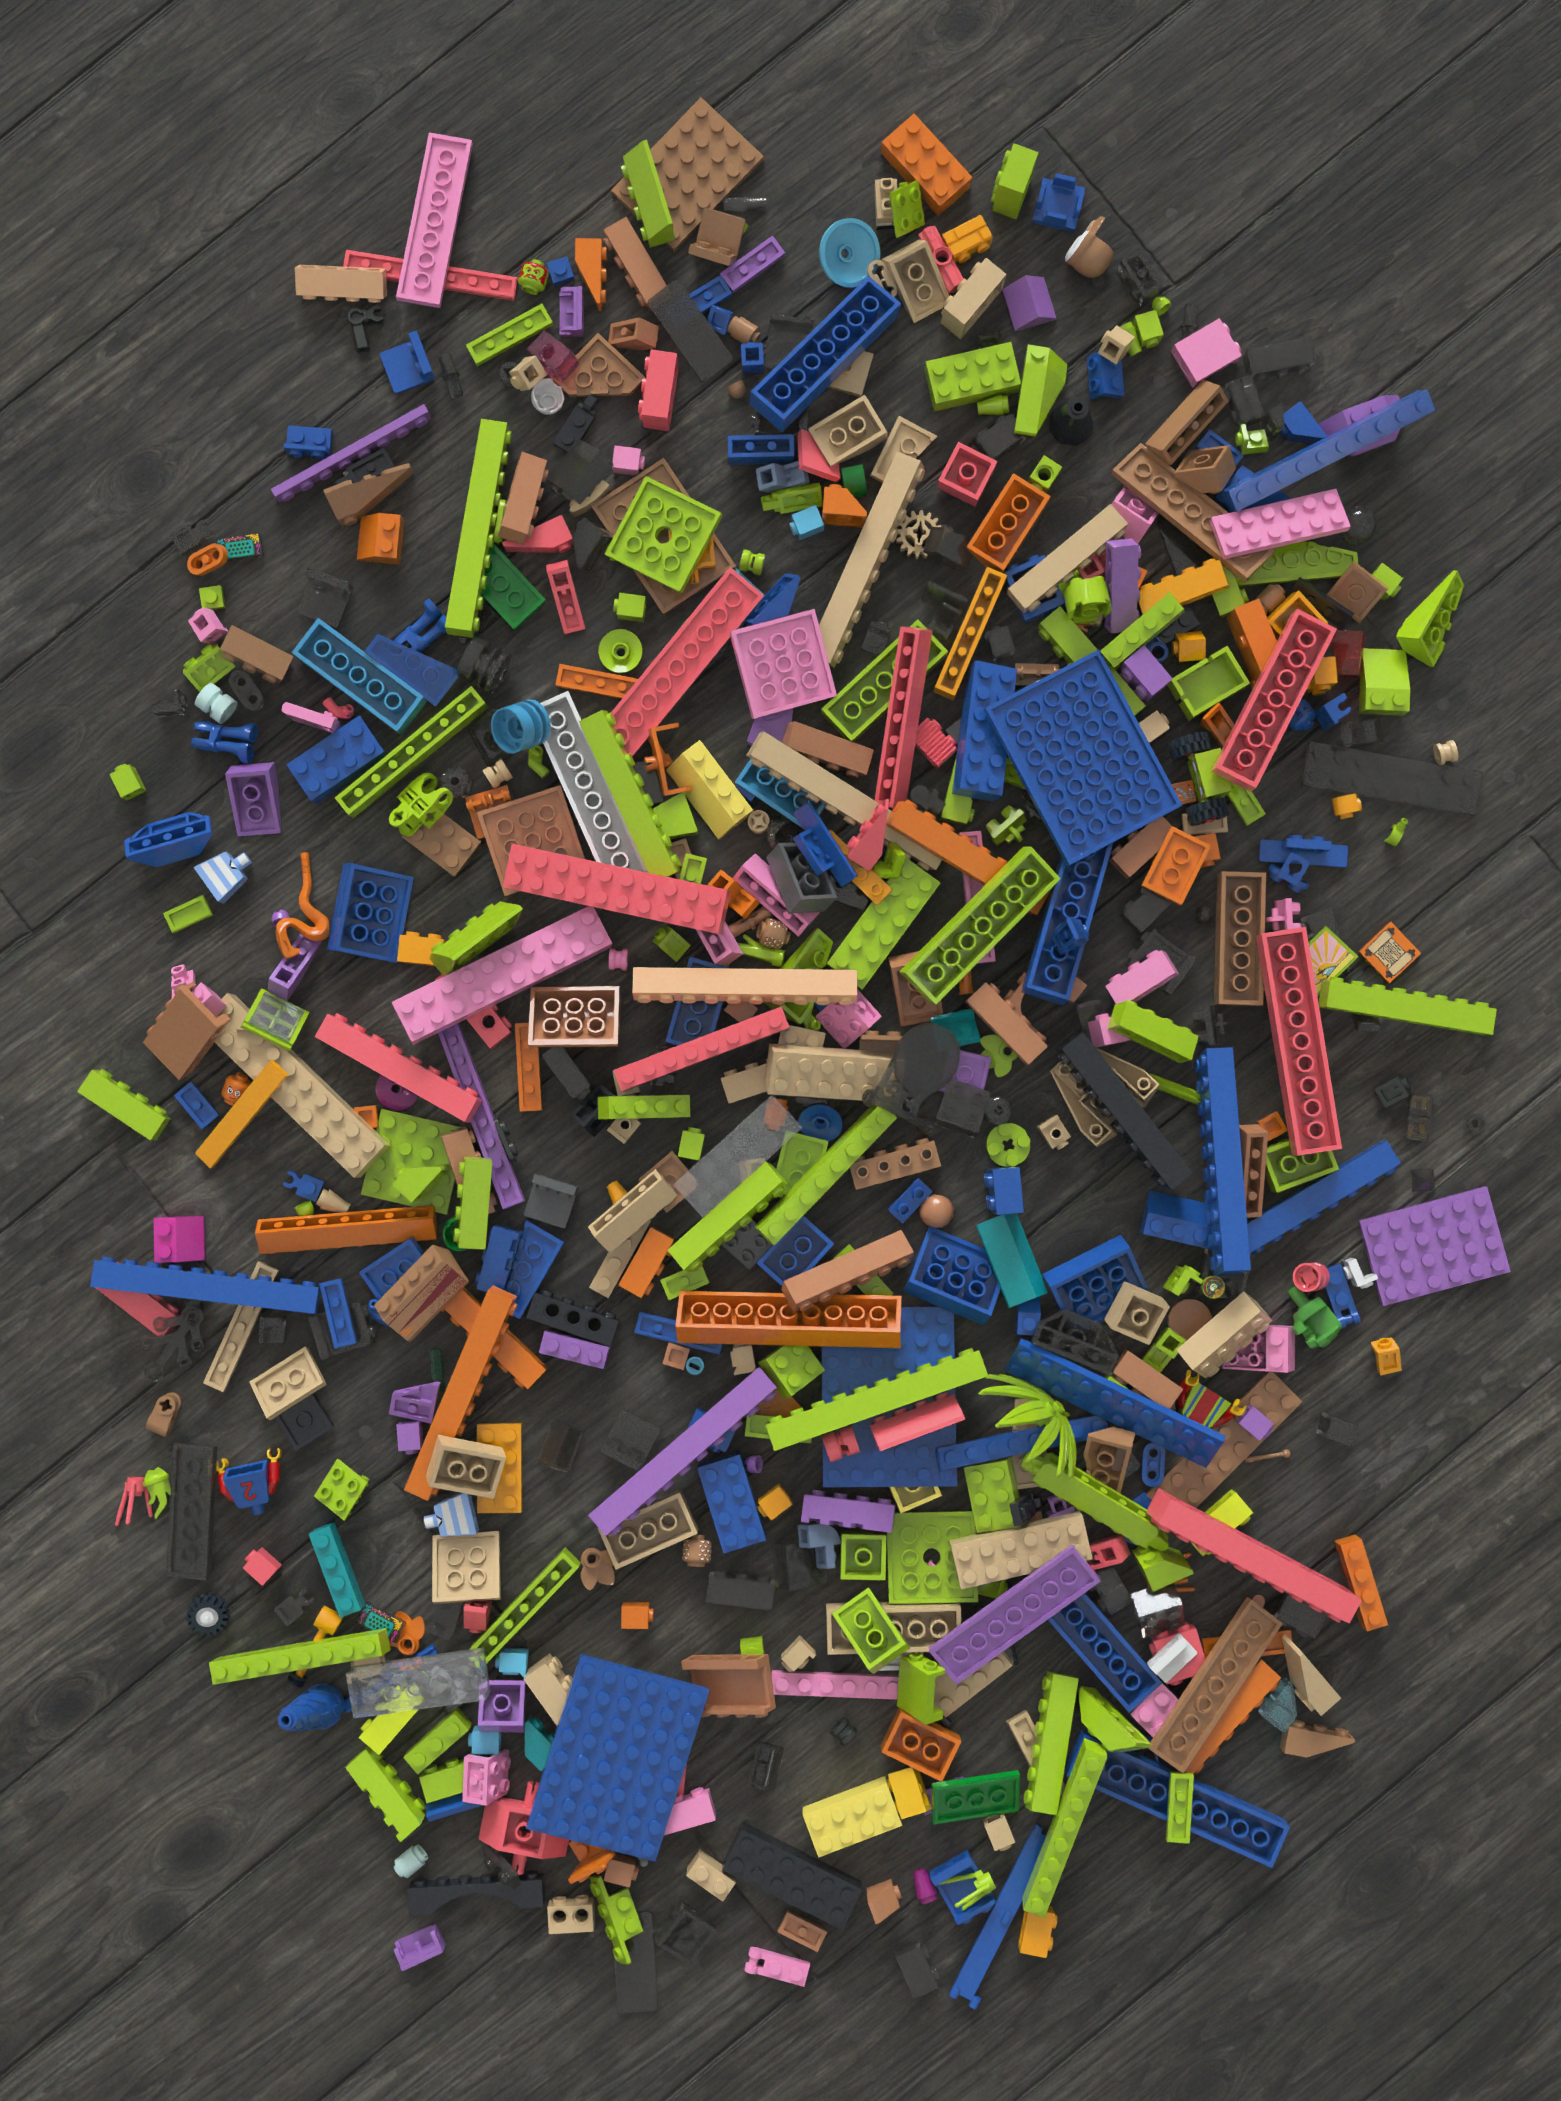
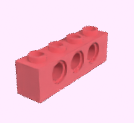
M441 974L439 977L435 979V981L444 976ZM497 1005L467 1018V1021L490 1049L495 1048L513 1033L510 1029L512 1027L510 1021L505 1016L501 1018L496 1012L499 1009ZM488 1016H493L495 1019V1024L491 1028H487L484 1024V1020Z

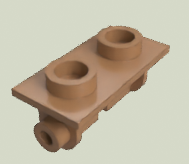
M1015 663V669H1017L1015 685L1029 686L1060 670L1059 664Z

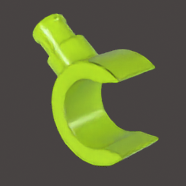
M1402 818L1397 825L1394 824L1391 827L1393 830L1390 836L1385 839V842L1394 847L1397 846L1404 834L1408 820Z

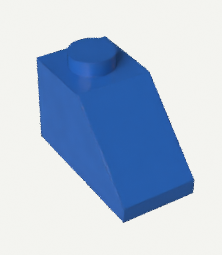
M1301 401L1282 414L1275 423L1279 434L1283 437L1285 436L1288 441L1314 444L1327 437Z
M1040 1296L1016 1305V1334L1040 1336Z

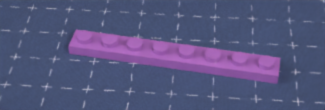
M423 404L273 487L271 491L279 502L289 501L294 498V494L301 490L307 491L311 489L314 483L319 480L329 479L337 470H344L352 465V462L369 456L373 450L385 448L390 444L391 440L406 436L409 430L426 425L431 416Z

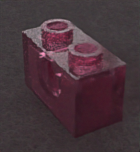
M545 330L527 348L531 356H537L547 375L551 379H558L560 382H563L580 365L573 352Z

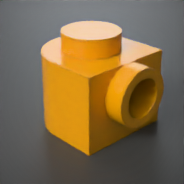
M1356 793L1332 799L1335 816H1340V820L1351 818L1353 813L1362 810L1361 801L1359 798H1356Z

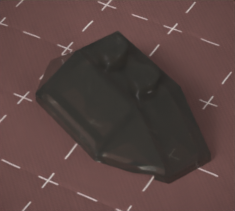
M1062 1309L1039 1321L1030 1342L1110 1376L1119 1357L1105 1325L1067 1309Z

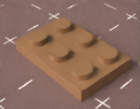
M445 814L429 829L422 824L412 836H402L454 877L459 874L482 843Z

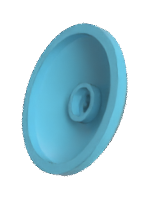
M854 218L841 219L833 223L824 233L820 243L819 258L822 269L833 283L842 287H857L868 277L866 273L867 266L874 260H880V245L872 228L865 222ZM842 250L845 251L844 257L841 255ZM873 265V266H874V269L872 270V274H873V275H874V273H875L876 270H877L876 265Z

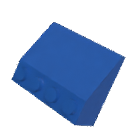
M343 863L327 950L398 963L399 938L404 932L414 877L353 863Z
M929 1226L908 1275L903 1292L976 1323L985 1325L992 1315L1001 1288L984 1248Z
M1121 1235L1042 1274L1073 1337L1105 1321L1104 1319L1124 1281L1149 1291L1131 1248Z

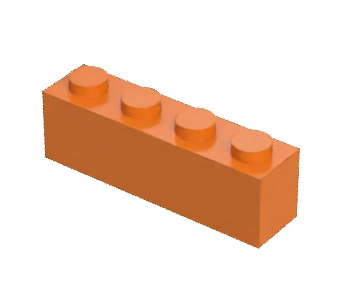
M1351 1535L1335 1540L1348 1588L1362 1599L1356 1611L1360 1626L1366 1631L1387 1626L1388 1622L1362 1539L1357 1535Z

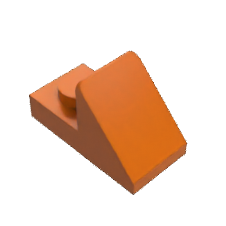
M1217 703L1202 718L1200 726L1210 731L1219 746L1223 747L1234 727V723L1222 705Z

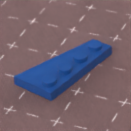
M379 634L375 636L364 651L423 695L434 706H437L462 673V671Z
M526 1220L511 1276L506 1287L507 1292L517 1296L515 1303L518 1306L513 1316L518 1319L522 1318L535 1292H537L565 1243Z

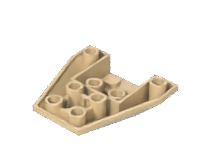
M1096 1048L1142 1108L1146 1107L1160 1084L1144 1069ZM1059 1062L1050 1072L1081 1133L1096 1147L1115 1137L1117 1133L1110 1126L1112 1121L1107 1116H1102L1096 1108L1098 1103L1095 1100H1090L1082 1090L1085 1088L1084 1085L1072 1078L1069 1073L1071 1071L1070 1067Z

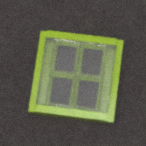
M261 988L241 1028L290 1051L309 1012Z

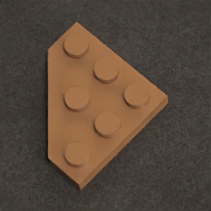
M597 333L553 379V382L561 386L562 391L569 397H588L589 394L593 397L631 396L642 384V379L645 376Z

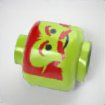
M536 259L523 263L518 278L521 289L532 295H538V293L543 292L547 284L549 271L544 267L542 261Z

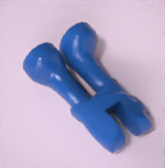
M429 598L424 602V614L412 626L409 625L394 640L404 646L409 642L412 646L410 649L422 653L437 637L447 633L445 629L446 616ZM438 619L437 623L422 637L418 635L428 625Z
M210 721L194 723L195 731L208 733L210 736L209 740L192 738L191 746L217 753L219 751L233 753L238 756L242 763H252L254 758L253 745L221 741L222 737H230L255 743L258 737L257 724L247 723L242 727H225Z

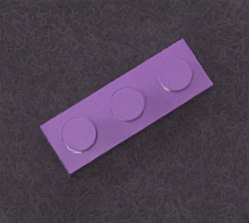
M772 235L721 272L720 275L732 294H734L785 257V252Z

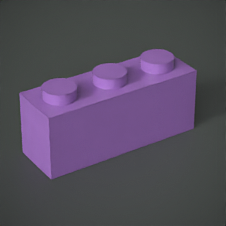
M546 1329L539 1353L604 1369L610 1346Z

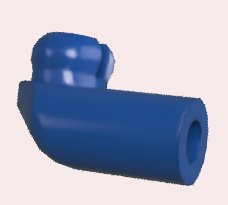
M371 1299L368 1303L371 1318L391 1328L383 1321L374 1306L379 1300Z

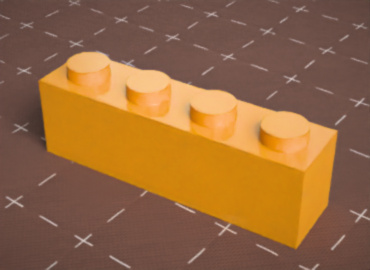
M1213 558L1203 562V566L1199 568L1189 567L1182 570V574L1176 577L1169 575L1163 577L1158 584L1148 583L1141 586L1140 600L1138 602L1142 614L1147 612L1169 592L1181 606L1229 588L1230 585L1222 562L1220 560L1216 561Z

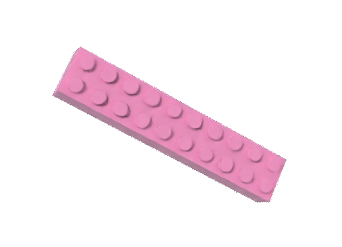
M588 906L393 1001L392 1005L412 1045L610 949L612 942L594 907Z

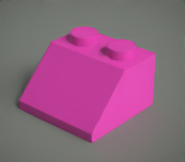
M205 1216L154 1218V1263L205 1260Z

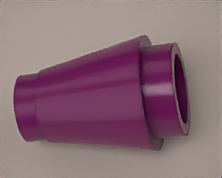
M920 1868L913 1871L917 1900H920L921 1904L936 1900L938 1898L936 1894L938 1891L926 1869Z

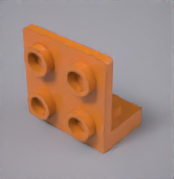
M570 1840L568 1844L580 1863L568 1879L569 1883L572 1884L576 1881L581 1883L595 1872L596 1874L602 1873L607 1869L608 1862L616 1855L615 1851Z

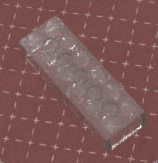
M771 1095L673 1185L693 1208L704 1217L803 1127L774 1095Z
M484 1648L352 1666L346 1674L353 1719L483 1701L487 1699L491 1692Z

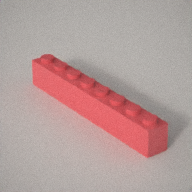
M900 627L875 794L876 802L882 805L888 799V807L894 808L898 801L905 802L907 800L933 630Z
M782 1007L620 1067L615 1069L614 1073L621 1091H626L789 1029V1025Z
M338 1013L335 1016L326 1015L315 1035L316 1038L460 1120L468 1123L471 1122L483 1101L477 1097L479 1094L477 1091L469 1087L466 1089L459 1087L460 1082L450 1076L447 1079L440 1076L441 1071L430 1065L428 1068L422 1066V1060L413 1055H410L409 1058L402 1054L404 1050L393 1044L391 1047L383 1044L385 1039L375 1034L372 1037L365 1033L367 1029L356 1023L354 1026L346 1023L348 1021L346 1017Z

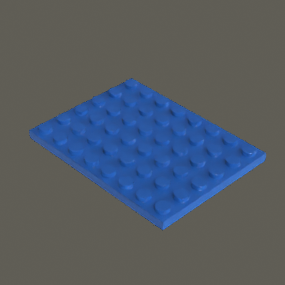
M1100 650L1073 662L984 709L1067 867L1182 806Z
M902 1307L901 1348L822 1346V1367L825 1369L822 1372V1400L827 1404L833 1401V1396L842 1393L850 1396L854 1394V1389L865 1385L870 1389L875 1387L874 1382L888 1377L890 1382L896 1379V1374L909 1370L910 1374L917 1372V1367L930 1363L931 1367L938 1365L937 1360L950 1355L952 1359H955L954 1313L941 1307ZM955 1388L850 1424L860 1450L859 1453L850 1456L843 1454L842 1459L830 1462L823 1443V1487L957 1486V1468L939 1470L935 1448L956 1443V1423L882 1451H878L869 1427L873 1424V1419L884 1415L886 1419L894 1417V1411L905 1407L907 1411L915 1409L914 1404L927 1400L929 1404L936 1401L935 1396L948 1392L949 1396L953 1394L955 1396Z
M580 1654L526 1823V1829L656 1861L709 1694V1688Z

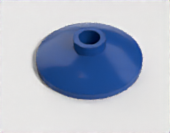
M811 1105L805 1108L799 1116V1128L806 1136L831 1141L842 1130L841 1116L835 1109L827 1105Z

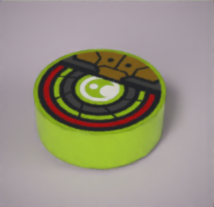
M1208 1276L1201 1284V1290L1205 1296L1215 1299L1222 1296L1225 1285L1219 1277Z

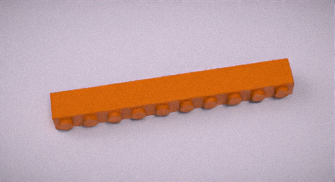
M494 1285L488 1289L406 1483L405 1491L427 1501L433 1495L437 1496L440 1489L429 1487L426 1479L437 1436L443 1435L458 1438V1436L463 1435L467 1426L464 1421L467 1416H471L475 1408V1404L472 1402L475 1396H479L484 1384L481 1383L483 1376L487 1377L491 1370L492 1364L489 1362L492 1355L496 1356L501 1344L498 1343L500 1336H504L508 1330L509 1324L506 1323L509 1315L513 1316L518 1306L515 1303L516 1295Z

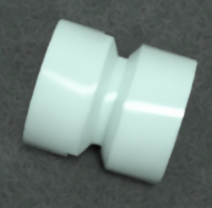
M209 683L198 694L195 705L205 713L210 712L211 718L219 724H223L234 713L237 701L227 694L223 695V691L213 683Z

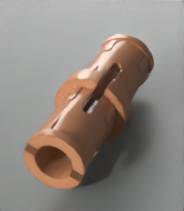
M763 906L752 912L746 919L741 918L735 923L728 925L734 938L749 929H755L756 925L767 918H771L772 914Z

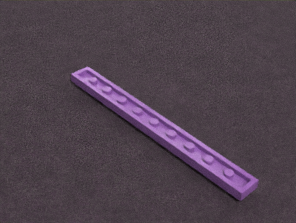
M457 1023L438 1034L454 1078L460 1082L458 1086L463 1089L469 1087L479 1093L477 1097L483 1100L471 1120V1124L483 1157L492 1159L491 1178L502 1208L507 1209L524 1202L525 1199L493 1121L495 1119L460 1023Z

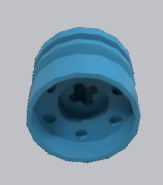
M528 699L496 710L491 720V731L498 746L506 753L514 754L545 743L550 736L551 723L545 708L536 700Z

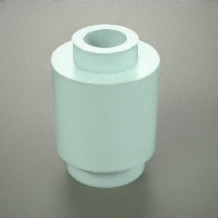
M419 1844L415 1847L411 1846L394 1860V1870L400 1877L409 1878L425 1865L428 1855Z

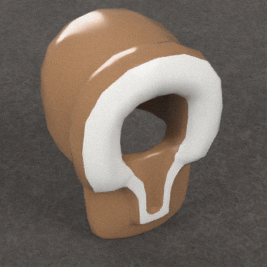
M1103 216L1098 217L1089 224L1085 232L1077 237L1065 256V262L1087 278H1095L1102 275L1113 260V250L1095 235L1105 220Z

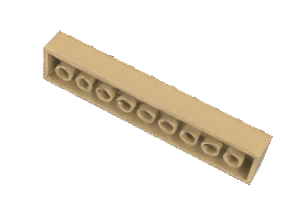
M227 993L222 998V1001L227 1006L216 1018L226 1013L231 1020L215 1043L253 1080L269 1061L274 1060L288 1074V1077L271 1098L354 1178H361L391 1145L292 1049L287 1051L241 1028L250 1009L236 995ZM255 1016L254 1021L268 1027L259 1017Z

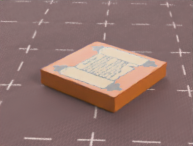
M1392 922L1385 925L1358 951L1387 984L1391 983L1421 954Z

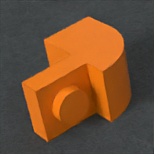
M722 870L707 885L730 890L731 895L728 907L744 919L759 904L753 896Z

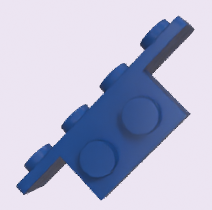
M808 802L795 811L794 815L805 831L794 837L793 840L815 874L818 876L830 869L841 887L857 877L856 872L812 804Z
M1289 835V838L1283 841L1262 839L1259 843L1258 860L1260 862L1285 863L1289 854L1293 852L1310 861V865L1342 868L1347 866L1348 846L1331 844V841H1325V837L1315 836L1311 837V840L1303 839L1301 835ZM1293 860L1290 862V864L1302 865L1301 862L1297 860Z

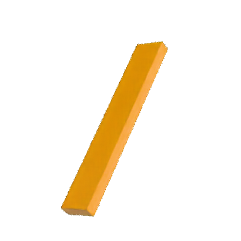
M274 1060L266 1064L195 1152L209 1168L214 1167L288 1077V1074Z

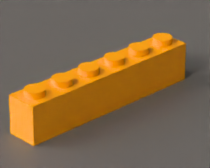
M989 567L986 568L934 687V693L952 701L954 700L1007 577L1006 574Z

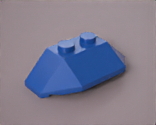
M187 812L147 824L131 838H127L124 841L126 858L134 862L160 867L200 855L213 835L211 819L207 815L203 816Z

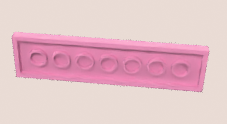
M429 133L396 295L397 301L436 308L441 307L473 146L472 140Z

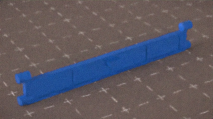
M1037 1823L1032 1828L995 1901L996 1903L993 1905L949 1993V1996L957 1999L958 1995L969 1999V2006L975 2010L981 2001V1998L975 1995L1022 1902L1024 1891L1046 1837L1042 1833L1043 1827Z

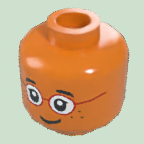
M237 1072L236 1075L227 1076L221 1091V1095L227 1104L233 1106L252 1082L249 1080L248 1075Z

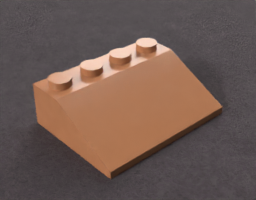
M531 987L528 1047L618 1046L621 1019L620 987Z

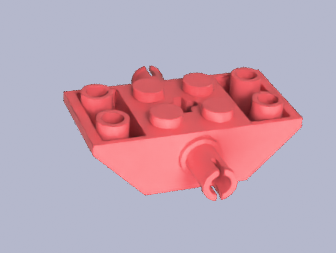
M534 1781L527 1782L524 1801L501 1797L485 1806L480 1828L479 1840L498 1851L514 1854L510 1872L515 1874L517 1865H519L517 1875L524 1874L527 1856L538 1859L565 1857L569 1842L568 1839L532 1830L524 1831L523 1826H526L539 1785L536 1782L534 1791H532Z

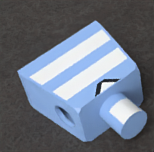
M224 852L195 866L194 869L216 900L220 903H225L247 881L248 878L243 869L252 862L244 852L235 859L230 853Z
M458 1493L439 1501L434 1505L435 1514L424 1516L426 1529L438 1527L442 1537L473 1535L479 1531L471 1494Z

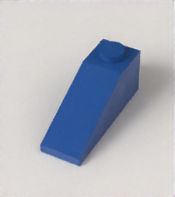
M1075 918L1066 919L1051 934L1060 955L1081 947L1089 941V931L1086 925H1082L1081 920Z

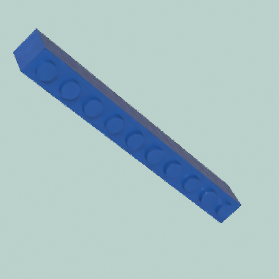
M1417 390L1222 490L1221 493L1229 511L1237 512L1435 411L1428 390Z
M102 1257L101 1261L94 1260L90 1287L318 1314L321 1290L320 1287H316V1282L303 1281L302 1285H296L294 1280L281 1278L280 1282H271L272 1277L259 1275L258 1280L249 1279L250 1274L236 1273V1277L227 1276L226 1271L214 1270L213 1274H205V1269L191 1267V1272L182 1271L183 1266L169 1265L168 1269L160 1268V1263L147 1262L146 1266L137 1265L138 1261L124 1259V1264L115 1263L116 1258Z

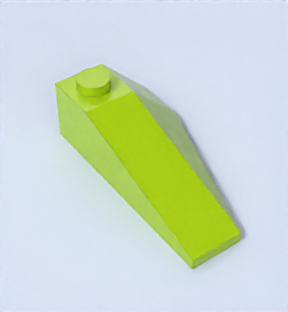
M1028 344L1023 365L1014 433L1036 436L1047 418L1051 407L1056 402L1060 391L1065 386L1068 365L1048 347Z
M1453 570L1405 619L1396 635L1403 651L1430 667H1434L1444 649L1445 642L1442 641L1445 630H1450V615L1452 611L1457 609L1464 588V583L1458 571Z
M816 928L780 969L823 970V967L827 964L833 941L819 928ZM764 1002L772 1010L782 1007L785 1017L797 1024L803 1022L814 1005V1002H807L805 1005H797L794 1002H785L781 1005Z

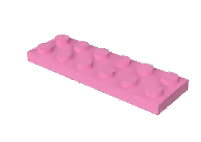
M1337 489L1218 515L1210 519V524L1223 560L1349 531L1351 527Z

